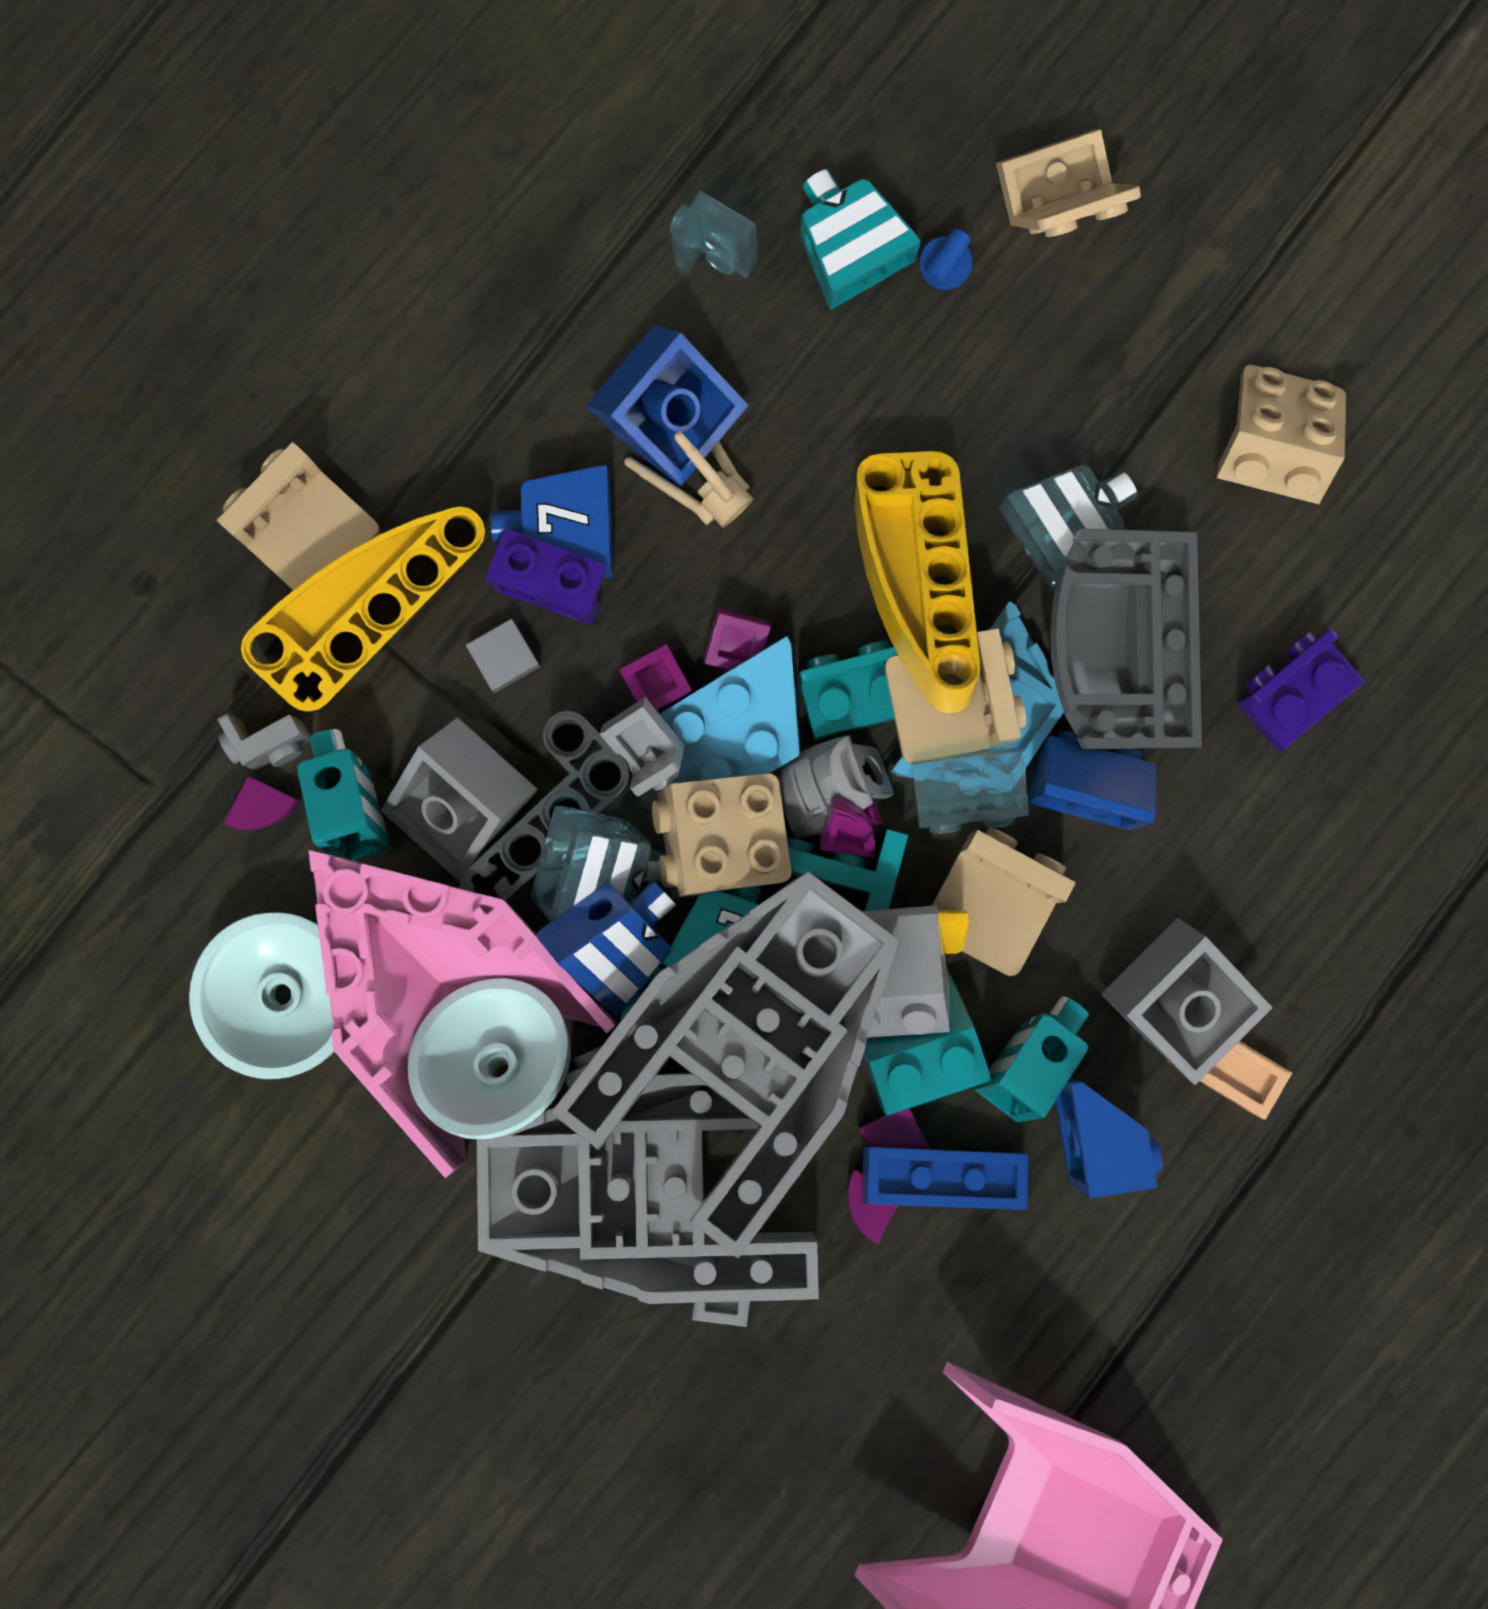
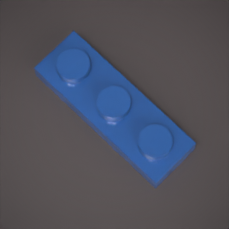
M864 1147L862 1203L1027 1210L1028 1154Z

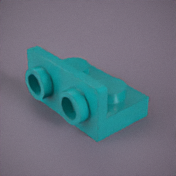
M888 640L860 647L858 649L859 656L839 661L837 654H829L806 662L808 669L799 672L798 683L814 741L895 720L884 667L887 660L893 656H898V653L894 647H890Z

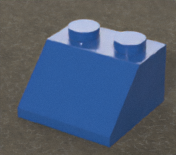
M654 325L586 406L622 442L676 484L682 486L697 467L675 441V434L677 432L684 433L705 458L749 405L681 332Z
M1059 731L1058 737L1050 736L1044 740L1040 746L1026 803L1128 831L1154 822L1156 814L1157 764L1141 760L1143 755L1141 751L1136 749H1110V751L1082 749L1076 739L1078 736L1068 731Z
M1070 1078L1055 1101L1069 1184L1089 1198L1158 1188L1155 1172L1162 1171V1156L1157 1139L1155 1137L1149 1138L1147 1129L1083 1082Z

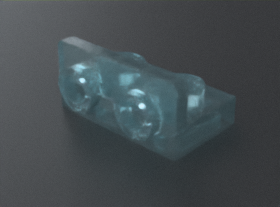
M699 191L691 206L684 203L674 216L669 232L673 234L672 244L677 272L687 277L701 254L705 253V259L720 272L732 275L735 271L748 278L758 261L757 231L754 222L702 191Z
M1020 747L912 761L916 799L915 809L919 828L929 827L931 833L937 834L951 833L961 830L962 823L983 821V825L986 827H1003L1014 824L1016 817L1029 815L1024 758Z

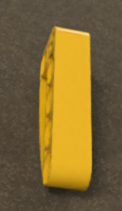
M935 451L871 455L864 459L858 467L854 507L865 571L878 612L907 672L931 706L943 713L961 712L969 706L974 697L980 674V658L960 473L957 463L950 456ZM879 486L884 487L888 490L875 491L871 489V487ZM939 530L947 535L934 536L928 531ZM944 577L949 579L952 584H938L932 578ZM949 625L955 628L958 633L944 634L936 627ZM954 674L960 677L964 683L958 685L948 684L940 676Z
M450 508L410 521L382 533L345 553L312 575L283 598L246 633L241 646L243 659L253 671L293 707L308 712L320 709L335 696L480 547L485 534L483 521L477 513L469 508ZM463 518L471 523L475 534L474 540L470 545L459 548L448 543L444 535V527L449 520ZM415 556H427L435 562L438 573L437 578L432 584L418 586L407 577L406 566ZM382 593L391 594L398 600L401 608L400 615L392 624L381 625L370 617L369 603L376 595ZM340 632H352L361 640L363 650L361 656L356 661L344 663L337 660L332 654V640ZM262 633H273L283 643V655L276 663H263L254 654V641ZM300 672H303L307 677L312 672H315L322 678L318 689L323 695L319 699L315 700L309 695L306 700H303L297 695L296 691L299 689L300 684L295 678Z

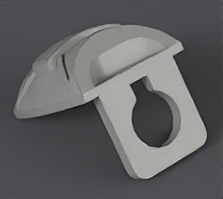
M850 736L835 738L802 751L798 757L772 772L779 781L782 807L793 836L797 840L821 834L832 796L847 800L864 810L873 803L872 798L887 799L894 794L879 751L875 747L852 744ZM865 760L872 767L877 784L869 775L864 774L862 765L865 764Z

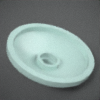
M262 913L243 918L226 927L214 937L197 961L189 992L193 1024L209 1052L230 1069L246 1076L261 1079H280L295 1076L313 1069L334 1053L331 1033L333 1021L330 997L326 993L318 924L293 914ZM282 984L287 985L291 990V999L285 1005L280 1004L275 997L276 989Z
M505 978L486 979L468 984L440 1001L429 1012L418 1028L408 1057V1080L412 1095L422 1112L435 1125L450 1134L469 1139H490L517 1131L544 1112L555 1099L564 1083L571 1058V1041L567 1024L552 1000L530 984ZM508 1065V1070L504 1075L494 1078L495 1072L499 1067Z

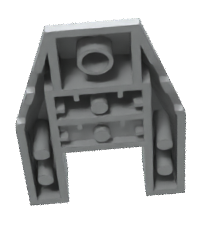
M807 872L749 911L747 915L722 932L715 934L685 957L659 972L559 1101L551 1114L596 1149H600L669 1057H671L747 1115L759 1127L690 1219L691 1223L738 1259L844 1115L857 1069L860 1066L866 1041L900 940L811 873Z
M691 1072L657 1074L600 1149H596L551 1114L554 1108L544 1111L532 1122L517 1131L496 1138L477 1139L478 1251L541 1271L547 1272L549 1270L581 1280V1283L599 1289L604 1287L636 1297L638 1301L648 1304L819 1299L818 1252L814 1231L757 1233L737 1259L690 1222L691 1217L704 1201L702 1131L757 1129L759 1127L756 1122Z

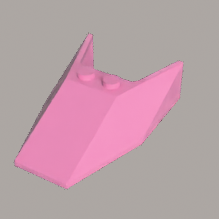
M949 1362L946 1363L943 1373L1006 1432L1009 1438V1445L972 1533L962 1551L951 1556L858 1565L854 1576L886 1609H1194L1223 1540L1119 1440Z

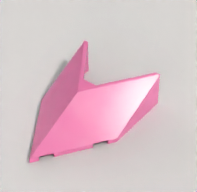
M308 850L311 872H314L318 902L315 906L326 993L330 997L333 1021L331 1033L334 1052L445 1178L467 1161L465 1139L442 1130L422 1112L412 1095L408 1080V1057L415 1034L425 1017L440 1001L454 991L477 981L495 978L513 979L530 984L546 994L564 1018L599 1026L606 1033L619 1024L620 1021L558 965L535 936L534 930L505 900Z

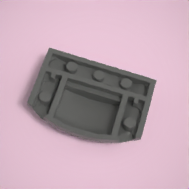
M1111 529L1078 530L1072 540L1074 544L1062 563L1057 579L1052 604L1050 631L1051 659L1055 684L1065 716L1078 736L1076 738L1082 749L1201 748L1197 532Z

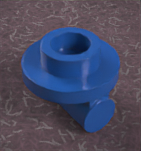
M955 228L949 236L933 239L924 247L919 261V268L924 280L932 287L940 290H951L959 287L967 280L972 268V256L967 247L971 239L964 231Z

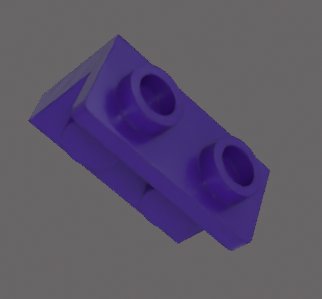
M506 529L500 538L486 580L495 592L593 626L600 609L596 596L605 575L606 567L602 562Z
M1332 628L1318 636H1315L1311 630L1285 650L1290 659L1281 667L1275 670L1269 664L1244 684L1250 692L1237 704L1278 752L1286 749L1365 682L1332 644L1339 637Z

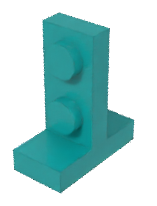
M888 829L883 832L873 871L864 868L865 858L834 852L833 860L812 854L813 844L787 837L791 874L801 876L809 872L823 883L866 894L862 911L886 910L890 906L908 835Z

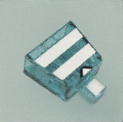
M1085 464L1012 492L1006 496L999 510L1053 593L1062 563L1074 544L1072 540L1077 531L1080 529L1124 530L1126 528L1125 522L1117 510L1135 500L1138 495L1132 480L1125 472L1119 471L1099 483L1091 469Z
M555 806L530 898L550 922L603 884H611L630 903L639 894L642 882L661 881L659 860L660 856L664 855L661 850H651L650 842L631 822L623 818L564 806Z

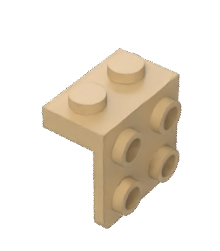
M1094 129L996 162L1010 225L1027 228L1030 234L1045 232L1046 237L1065 234L1078 228L1077 219L1095 215L1096 220H1103L1121 215L1128 211L1127 202L1141 197L1139 185L1112 183L1101 130Z
M1246 366L1240 377L1237 425L1218 463L1217 478L1320 504L1345 458L1346 393L1344 390L1326 381L1309 380L1283 373L1272 367Z
M293 442L285 450L279 449L265 460L261 467L262 474L247 489L241 488L233 493L224 504V513L217 519L229 533L253 552L293 591L312 575L345 553L375 538L380 533V528L376 521L332 482L309 456Z
M999 628L977 632L980 674L974 697L969 706L961 712L943 713L933 708L907 672L899 655L887 660L884 670L901 754L907 763L915 764L1009 746L1021 738L1020 729L1026 727V714L1021 697L1019 695L1013 696L1009 675L1015 673L1014 656L1010 643H1002ZM954 674L940 676L948 684L958 685L964 683L960 677Z
M767 773L674 783L658 792L659 800L653 801L652 817L656 833H663L666 855L660 856L659 869L664 888L670 887L672 900L694 897L706 892L779 884L790 878L791 864L780 786L777 777L773 774Z
M989 827L986 833L976 830L968 835L931 906L937 905L938 910H964L966 913H969V924L962 952L1007 976H1015L1021 971L1055 904L1067 901L1076 882L1063 876L1067 869L1064 865L1040 853L1036 854L1034 860L1015 850L1018 842L1014 838Z

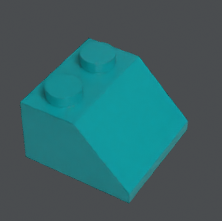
M948 973L950 983V1032L867 1038L863 1056L880 1108L886 1115L992 1081L974 1025L950 973Z

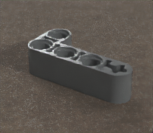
M571 711L558 712L550 717L545 724L543 731L544 744L554 758L570 774L466 870L461 878L460 889L480 893L482 888L478 880L481 877L493 880L504 871L502 867L496 865V861L501 858L507 868L520 875L516 882H514L512 877L505 875L494 886L495 892L498 894L497 898L505 900L510 905L558 860L560 850L571 848L627 795L632 781L631 771L628 769L624 759L611 749L600 733L583 716ZM574 725L583 729L584 739L579 748L570 752L561 751L557 748L556 737L562 728ZM609 763L620 768L621 779L614 789L600 791L593 786L592 777L597 767ZM562 801H576L581 807V817L578 823L566 829L557 827L553 818L556 806ZM531 836L537 838L541 845L539 859L530 866H521L514 856L516 844L524 837Z

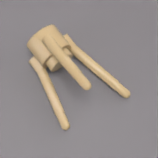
M677 432L674 436L675 441L707 479V482L698 491L699 495L704 499L702 503L646 465L644 466L632 457L625 458L624 463L628 468L695 512L706 525H709L715 519L722 528L726 527L754 500L747 492L750 486L737 473L720 442L711 450L723 472L719 471L716 473L684 433Z

